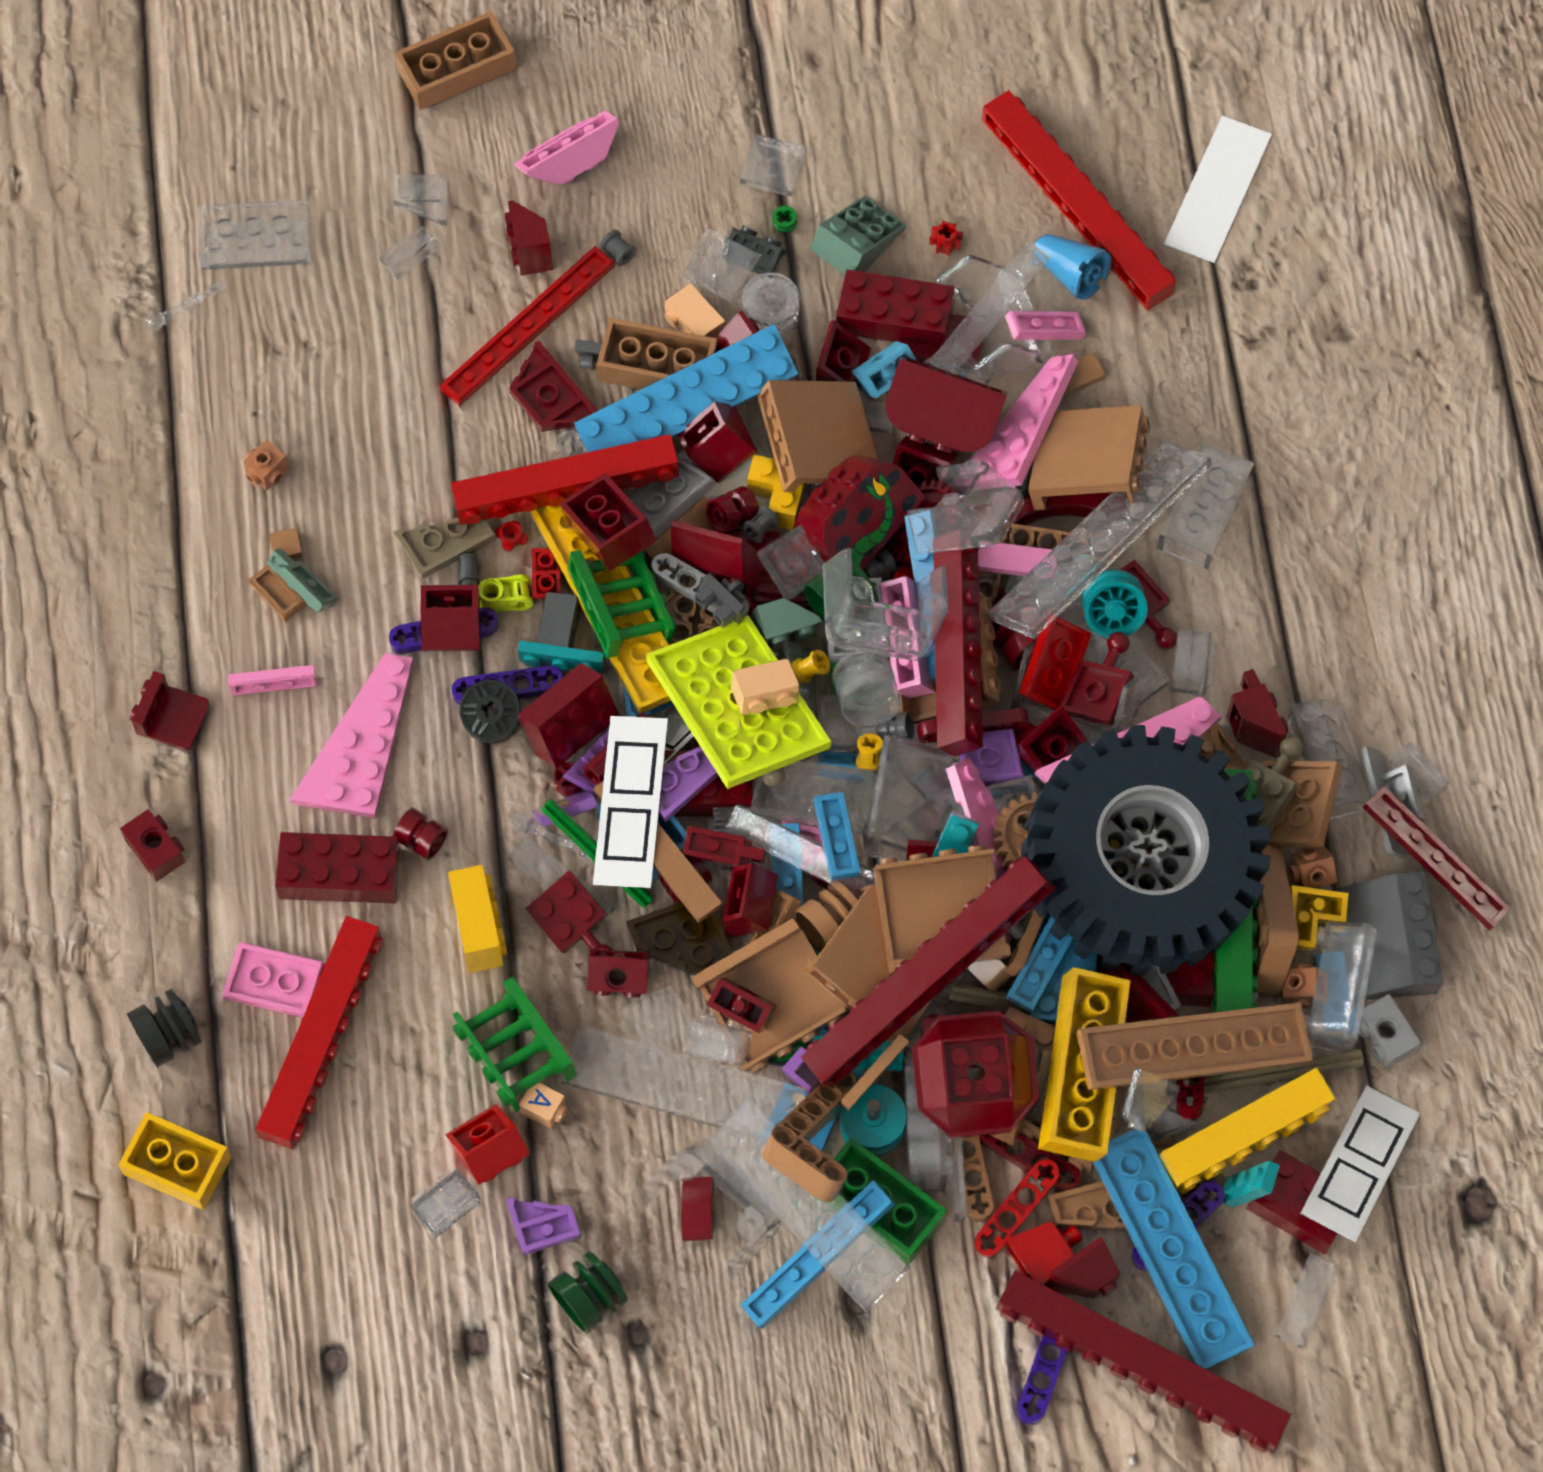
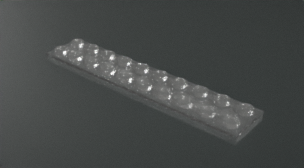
M1166 440L1143 462V472H1139L1140 491L1135 494L1134 504L1129 503L1126 491L1112 492L988 612L990 620L1035 639L1212 466L1211 457Z

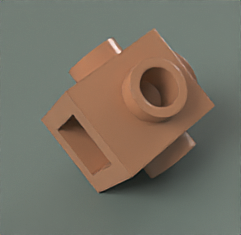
M267 439L256 449L250 450L243 461L247 480L254 486L260 485L266 491L272 485H277L283 479L285 472L290 468L287 455Z
M1325 846L1323 848L1306 847L1301 849L1300 852L1291 854L1292 865L1289 866V873L1293 883L1297 882L1301 887L1321 889L1323 886L1337 883L1334 857Z
M1297 964L1296 968H1291L1288 971L1281 990L1283 998L1292 1003L1301 1002L1302 1008H1311V1004L1328 1003L1330 974L1310 964Z

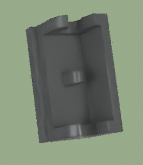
M546 593L537 643L574 648L581 612L577 595Z

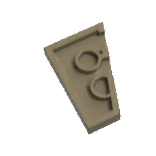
M458 517L448 519L445 523L431 526L424 524L419 525L417 529L393 531L398 543L422 579L455 562L461 555L469 554L495 540V534L486 520L476 524L460 525Z

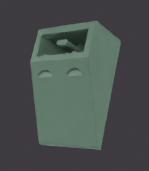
M863 196L819 225L810 250L844 275L847 269L865 272L906 229L907 225L898 220L895 215L888 213L877 205L874 200Z

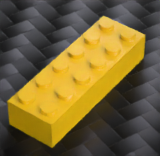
M1073 967L1062 976L1038 1149L1093 1162L1107 1155L1116 1087L1088 1091L1076 1031L1081 1028L1125 1023L1131 980Z
M1316 1067L1162 1151L1159 1157L1176 1191L1183 1195L1197 1187L1196 1184L1202 1181L1201 1178L1205 1177L1209 1181L1221 1174L1222 1170L1227 1167V1164L1231 1163L1234 1167L1248 1159V1156L1253 1153L1254 1149L1260 1153L1274 1144L1273 1142L1279 1139L1280 1135L1285 1139L1298 1132L1299 1128L1305 1124V1121L1311 1125L1325 1116L1324 1114L1331 1110L1329 1105L1335 1100V1097Z

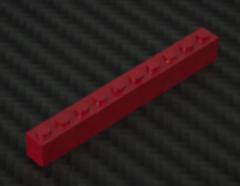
M1024 856L1022 859L1019 858L1009 865L1008 871L1001 878L991 881L981 896L966 903L962 913L955 919L945 922L941 926L940 932L933 939L924 941L918 947V952L914 956L902 961L896 967V972L888 979L878 982L874 986L873 992L866 999L856 1002L846 1017L835 1021L829 1027V1032L808 1045L807 1052L801 1058L821 1084L834 1088L1056 889L1032 860Z
M1017 1271L1013 1272L995 1308L1000 1311V1316L1007 1321L1013 1323L1019 1321L1027 1325V1330L1039 1337L1046 1335L1056 1340L1055 1344L1066 1351L1073 1349L1083 1355L1082 1358L1095 1366H1099V1364L1111 1369L1110 1373L1119 1379L1127 1380L1129 1378L1138 1383V1388L1151 1395L1157 1393L1165 1397V1401L1169 1405L1177 1409L1184 1407L1194 1412L1193 1416L1199 1421L1207 1424L1213 1422L1221 1426V1431L1233 1438L1240 1436L1250 1441L1249 1445L1257 1451L1263 1453L1266 1451L1272 1452L1277 1447L1292 1415Z

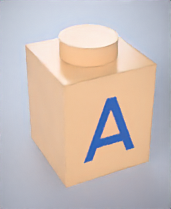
M537 1083L529 1088L519 1103L521 1115L552 1130L556 1122L561 1123L568 1108L565 1107L564 1095L541 1083Z

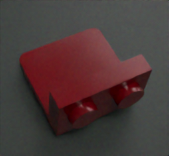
M153 671L150 680L146 679L143 684L142 698L139 705L135 704L131 711L130 720L137 735L173 747L190 750L210 707L209 700L205 697L168 686L165 675Z

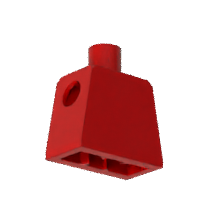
M1051 1221L1008 1238L1005 1248L1023 1275L1047 1287L1051 1271L1074 1256L1070 1248L1083 1241L1074 1225L1060 1233Z

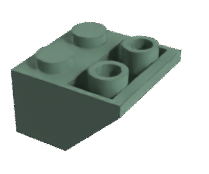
M785 598L759 605L750 614L751 620L770 649L784 645L785 641H788L791 637H795V640L798 641L812 636L811 633L816 632L815 628L822 622L820 616Z

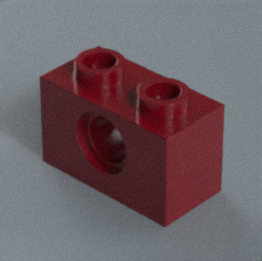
M147 809L119 828L123 839L156 882L185 863L182 852L185 850L176 836L170 838L166 832L169 828L159 814L154 817L151 811ZM153 840L161 841V844L155 848L148 847L149 843Z
M591 949L588 957L587 991H594L595 995L608 996L611 995V992H617L631 998L646 994L648 989L650 952ZM601 952H604V953H606L608 956H603V955H598V954L601 953ZM614 969H621L625 972L626 977L622 980H617L612 977L610 972Z
M726 977L719 978L706 1003L710 1008L757 1033L764 1031L777 1006L775 1003Z

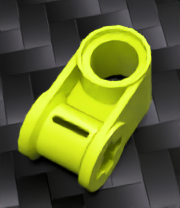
M520 574L483 580L479 585L480 608H490L495 612L530 609L534 605L533 599L529 594L530 577ZM494 593L497 597L491 599L485 597V595Z

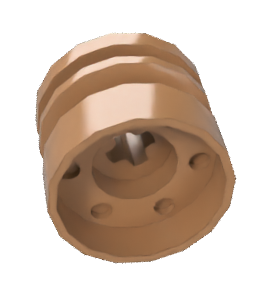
M838 881L828 885V891L825 889L819 892L821 904L814 899H810L794 912L795 918L800 922L811 944L819 953L858 901Z

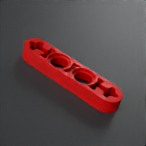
M1050 1159L1039 1160L977 1233L974 1244L976 1251L981 1256L986 1258L996 1256L1006 1245L1007 1239L1018 1231L1056 1185L1060 1172L1054 1161ZM1041 1167L1043 1169L1051 1167L1053 1178L1051 1180L1045 1178L1040 1184V1187L1045 1188L1043 1192H1040L1036 1185L1028 1182L1030 1178H1033L1035 1183L1041 1176L1039 1171ZM1022 1189L1033 1190L1036 1198L1032 1204L1024 1205L1020 1203L1018 1194ZM1011 1212L1016 1216V1223L1013 1227L1004 1228L999 1224V1217L1002 1213ZM994 1224L997 1230L1006 1236L1002 1239L998 1234L993 1241L996 1246L995 1249L987 1248L983 1250L981 1238L989 1239L993 1235L994 1230L990 1229V1227Z

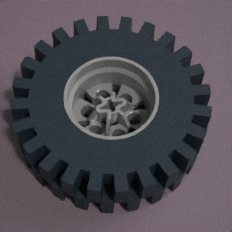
M1135 725L1129 728L1123 738H1118L1116 730L1113 729L1102 733L1093 746L1088 741L1080 744L1068 761L1063 759L1055 768L1037 797L1035 806L1025 824L1024 830L1028 831V835L1021 846V859L1026 856L1032 860L1056 888L1034 908L1039 917L1050 913L1055 919L1050 932L1056 939L1060 941L1069 934L1078 941L1073 950V953L1085 960L1092 951L1102 955L1100 967L1106 970L1114 971L1121 963L1130 964V974L1145 975L1152 966H1159L1161 974L1175 972L1185 961L1188 962L1189 966L1197 964L1212 949L1215 951L1219 949L1251 912L1250 908L1258 900L1265 886L1260 881L1269 870L1271 856L1264 855L1263 850L1271 840L1269 826H1258L1257 820L1264 811L1260 797L1247 801L1244 792L1249 786L1250 780L1243 771L1232 778L1223 771L1230 760L1224 752L1218 750L1210 760L1199 753L1205 740L1191 735L1184 745L1174 742L1176 731L1174 728L1162 726L1154 737H1147L1145 725ZM1154 814L1164 819L1159 828L1155 825L1152 827ZM1114 816H1119L1124 826V832L1111 820ZM1131 824H1140L1143 827L1144 833H1141L1139 829L1131 827ZM1158 836L1167 837L1170 840L1171 845H1169L1163 839H1158ZM1108 839L1117 840L1121 848L1114 849L1110 847ZM1142 845H1145L1147 850H1151L1150 854H1146V850L1140 849ZM1187 847L1189 856L1172 855L1174 850ZM1146 864L1150 865L1149 867H1141ZM1162 864L1170 865L1174 869V874L1165 873ZM1111 868H1120L1124 873V877L1120 878ZM1127 879L1132 880V884L1127 883ZM1138 880L1147 881L1151 886V890L1142 889L1138 884ZM1161 883L1168 884L1171 888L1164 890Z

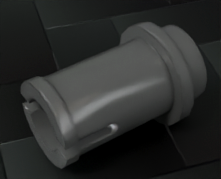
M463 554L460 556V578L458 579V585L480 584V578L477 577L476 555Z

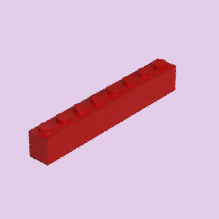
M671 434L451 482L450 484L459 524L464 525L476 524L491 518H504L509 514L518 512H531L536 508L545 506H558L559 503L605 473L622 490L631 487L640 488L646 484L658 481H670L673 478L679 477V466Z
M349 916L345 917L256 1127L259 1138L292 1150L295 1142L301 1141L306 1125L303 1124L307 1114L311 1115L317 1103L315 1094L318 1087L323 1088L327 1080L328 1071L326 1068L330 1060L334 1061L338 1054V1039L341 1033L345 1034L350 1024V1017L348 1016L351 1008H356L360 1001L362 991L359 989L363 980L367 981L371 975L373 965L370 963L374 954L378 955L381 951L384 939L381 938L378 926Z

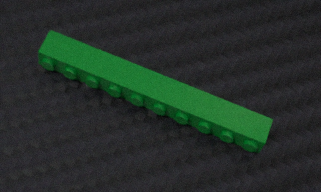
M1223 770L1231 778L1243 771L1250 780L1249 787L1244 792V796L1247 801L1256 798L1257 781L1252 780V770ZM1257 901L1250 908L1251 912L1226 942L1216 951L1213 949L1214 996L1212 998V1013L1257 1008V1004H1253V993L1257 991V975H1252V965L1257 963V947H1252V936L1256 937L1257 919H1252V908L1256 909Z

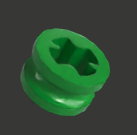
M780 206L775 209L772 216L774 228L781 233L793 231L797 226L795 210L789 206ZM789 216L790 222H780V217L786 218Z

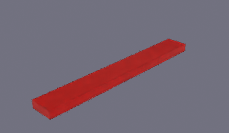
M594 246L439 385L440 390L460 407L615 267V262L598 247Z

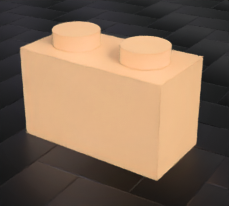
M691 283L665 301L664 316L670 326H676L682 332L716 338L725 328V320Z
M783 659L734 670L732 673L731 690L741 715H746L750 713L757 714L776 707H787L797 703L799 684L789 660Z

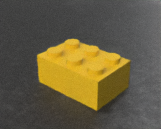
M483 865L449 871L448 876L469 973L504 966L502 956L507 955L491 874H484Z
M146 1112L118 1166L124 1176L201 1210H205L232 1157L226 1146Z

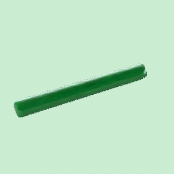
M549 799L545 802L541 811L595 862L597 842L554 800ZM621 887L643 908L653 899V896L645 888Z

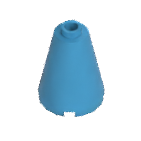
M1052 234L1040 236L1034 244L1035 257L1076 298L1086 300L1093 296L1100 288L1097 286L1100 278L1106 279L1109 273L1111 256L1104 249Z

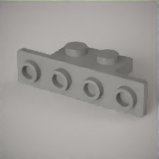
M1369 746L1363 747L1362 753L1364 758L1362 759V764L1368 773L1371 796L1384 785L1420 821H1424L1425 817L1412 767L1403 765L1386 773L1381 751ZM1381 826L1383 834L1382 844L1387 853L1398 858L1406 857V850Z

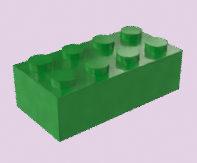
M850 1137L833 1158L846 1169L847 1178L836 1199L825 1203L839 1213L873 1180L876 1181L896 1205L876 1222L866 1234L909 1266L946 1220L947 1209Z

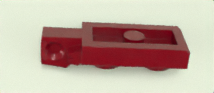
M692 826L687 828L682 851L685 857L731 866L747 864L749 861L764 864L766 856L765 849L752 847L753 841L746 839L745 836Z

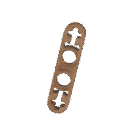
M979 1136L961 1137L958 1139L950 1138L967 1216L974 1222H985L993 1213V1199ZM964 1143L972 1144L975 1147L976 1153L970 1158H965L959 1153L958 1149ZM969 1172H977L981 1175L982 1182L977 1186H970L965 1181V1175ZM984 1190L985 1193H980V1201L983 1206L987 1205V1207L984 1209V1214H979L978 1210H972V1208L975 1207L976 1203L975 1194Z

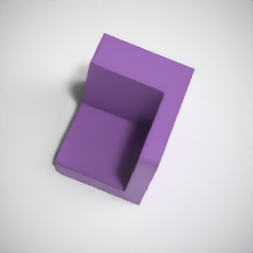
M801 1046L781 1069V1072L806 1094H809L818 1084L819 1080L801 1058L807 1052Z

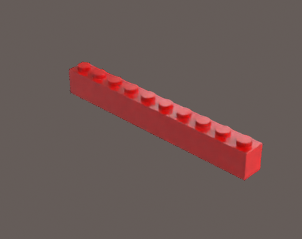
M1008 90L983 106L982 121L1091 246L1104 249L1106 253L1110 254V269L1142 306L1148 311L1173 295L1176 280L1172 271L1164 268L1159 262L1156 253L1142 243L1138 232L1128 227L1122 214L1108 204V200L1103 192L1097 191L1094 188L1088 175L1085 172H1080L1075 166L1073 158L1060 149L1055 137L1047 134L1042 128L1039 119L1026 110L1021 98L1015 97Z

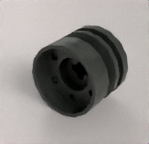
M484 680L475 683L466 690L460 701L459 714L465 730L473 739L483 744L495 745L507 741L516 733L521 723L517 716L521 712L517 695L508 685L500 681ZM490 704H494V708L498 713L492 714L490 718H487L483 708H489Z
M172 989L165 992L170 1005L165 1007L159 996L154 998L158 1010L154 1014L144 1004L127 1013L134 1030L156 1067L174 1058L171 1048L172 1043L176 1042L184 1052L189 1050L183 1037L188 1035L195 1046L202 1042L198 1032V1025L184 1000L178 997Z

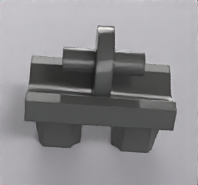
M708 573L703 578V586L695 594V602L702 609L708 608L715 602L719 608L713 612V618L722 628L733 621L739 625L745 619L742 615L745 606L741 604L746 599L741 593L744 583L740 580H735L731 583L726 578L719 583Z

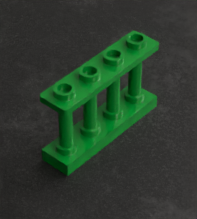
M581 550L570 552L567 570L607 659L618 656L620 644L623 643V640L662 632L667 643H670L673 632L676 631L674 616L672 614L669 615L666 609L665 597L656 587L655 575L652 570L648 569L645 563L646 559L643 550L618 566L629 565L634 574L633 577L603 584L595 582L593 578V573L608 570L600 560L592 562L585 560ZM637 587L640 588L644 599L611 607L608 604L606 605L602 598L606 594ZM648 609L655 619L653 622L623 629L615 627L613 622L614 617Z
M512 976L503 982L506 994L503 995L504 999L466 1022L458 1011L453 1013L456 1024L452 1028L461 1042L466 1039L470 1045L467 1047V1050L474 1062L481 1061L484 1068L481 1070L489 1084L496 1083L499 1088L496 1093L506 1107L510 1104L513 1110L517 1112L521 1108L516 1096L554 1073L556 1075L561 1073L567 1082L575 1078L577 1073L572 1060ZM508 1009H511V1011L517 1009L520 1016H518L516 1022L483 1042L479 1043L473 1035L472 1031ZM524 1030L526 1032L529 1030L535 1035L532 1038L533 1042L494 1065L487 1055L489 1051ZM539 1051L540 1053L547 1052L550 1057L547 1060V1064L510 1087L502 1077L503 1073Z

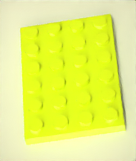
M749 615L745 616V619L739 625L733 621L724 628L718 626L647 653L646 661L727 789L830 749L831 740L799 691L797 703L787 707L764 710L757 714L741 715L731 690L733 671L778 661Z

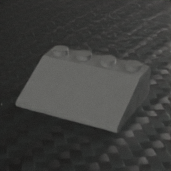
M1425 871L1393 874L1333 889V891L1349 893L1346 922L1338 924L1342 952L1344 951L1352 1001L1381 999L1388 994L1392 998L1438 994L1443 984V977Z

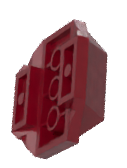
M999 1011L938 1016L911 1049L917 1110L949 1138L1011 1133L1039 1099L1033 1037ZM969 1066H980L983 1069L984 1077L978 1081L970 1079L967 1074Z

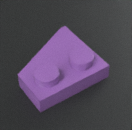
M516 1198L506 1199L523 1256L581 1238L572 1206L560 1204L552 1206L545 1202L534 1201L531 1203L517 1201Z

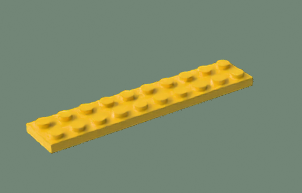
M560 505L536 508L530 514L574 595H577L578 602L589 620L569 575L567 566L570 552L577 550L582 551L585 560L592 562L599 559L569 526ZM625 566L617 567L612 571L604 570L593 573L595 582L600 584L631 577ZM637 588L606 594L602 597L605 604H608L610 607L643 599ZM649 609L613 618L615 627L620 629L655 621ZM662 632L623 640V643L620 644L618 656L609 658L639 714L671 701L646 661L647 653L669 646Z

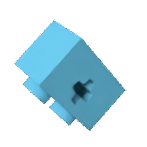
M896 341L852 370L864 394L878 398L890 389L901 356L916 360L907 344Z

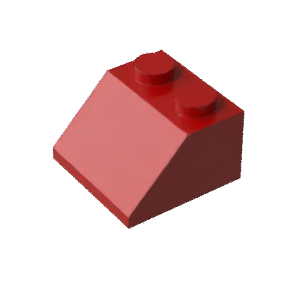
M497 1104L445 1134L467 1172L478 1185L493 1180L498 1173L508 1167L518 1165L523 1158L530 1155L517 1127Z

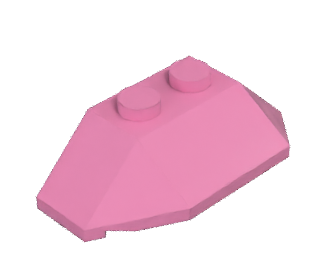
M605 110L599 113L598 116L581 121L530 150L515 165L527 176L558 185L569 183L575 179V176L595 168L599 162L606 159L619 121Z

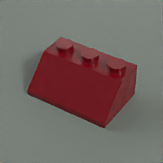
M672 520L670 525L672 556L705 575L710 573L719 583L725 578L731 583L735 580H740L744 583V588L756 589L767 559L744 539Z

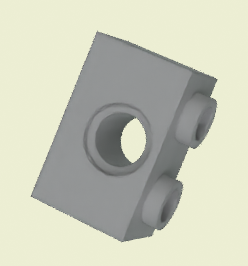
M1390 994L1359 1010L1355 1019L1356 1029L1363 1038L1366 1037L1372 1045L1371 1051L1373 1056L1379 1063L1382 1062L1386 1069L1418 1052L1422 1043ZM1379 1029H1388L1393 1036L1390 1038L1383 1037L1379 1033Z

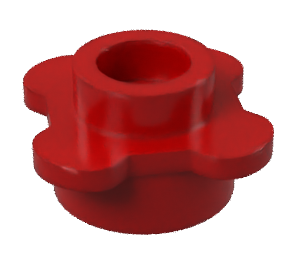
M518 521L506 522L495 530V536L501 540L502 549L505 551H512L513 547L519 544L524 545L528 541V536L522 532L521 524Z

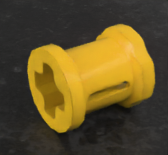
M814 650L810 653V656L804 659H795L792 663V669L799 682L807 683L813 676L827 674L830 670V662L823 651Z
M867 733L861 735L857 740L859 754L856 758V766L862 771L874 772L880 768L881 757L879 752L883 748V741L875 734Z

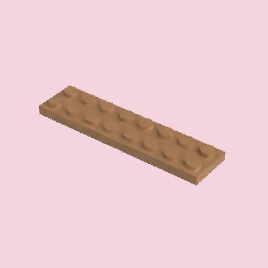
M1301 1002L1081 1028L1076 1031L1088 1091L1307 1064L1313 1061Z

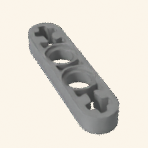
M667 553L657 555L652 561V571L657 581L695 602V594L703 586L705 574ZM666 564H669V570L659 571V565L664 567ZM685 576H691L696 580V584L692 587H685L680 581ZM745 599L741 603L745 606V609L742 613L744 617L749 615V603L747 599ZM714 602L706 609L713 613L719 606Z

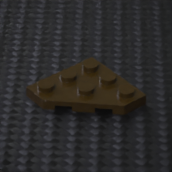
M680 902L626 921L637 952H650L651 958L693 976L733 953L717 911L698 923L684 904Z

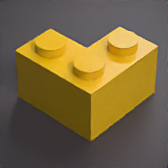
M754 454L747 477V488L755 496L771 499L769 508L777 514L780 521L777 527L792 530L801 507L806 483H801L794 492H783L775 459Z
M1294 885L1289 886L1299 934L1296 950L1305 951L1316 948L1318 924L1335 926L1346 922L1349 893Z

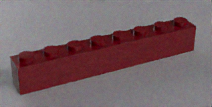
M961 528L933 538L937 748L954 757L983 748L984 734L981 693V621L979 619V543L977 537Z

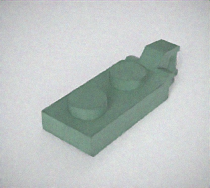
M281 548L273 551L267 560V564L274 573L279 574L286 581L287 585L306 601L310 608L319 613L334 607L338 597L300 560L295 562Z

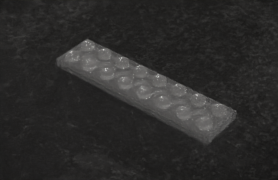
M581 1025L578 1027L569 1054L577 1076L568 1082L563 1075L561 1078L562 1084L766 1142L773 1128L803 1101L807 1095V1089Z
M748 1098L707 1142L857 1304L868 1312L910 1267L840 1192L832 1202L821 1201L764 1160L762 1150L776 1124L752 1099Z

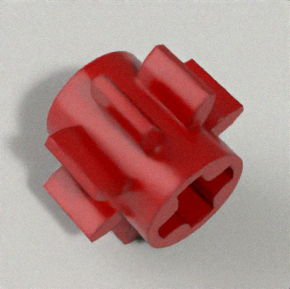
M943 220L942 224L938 227L932 226L929 245L936 246V254L940 252L950 256L954 249L960 250L963 232H957V223L952 224Z

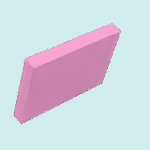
M239 942L222 997L225 1000L303 1018L325 963L311 958Z

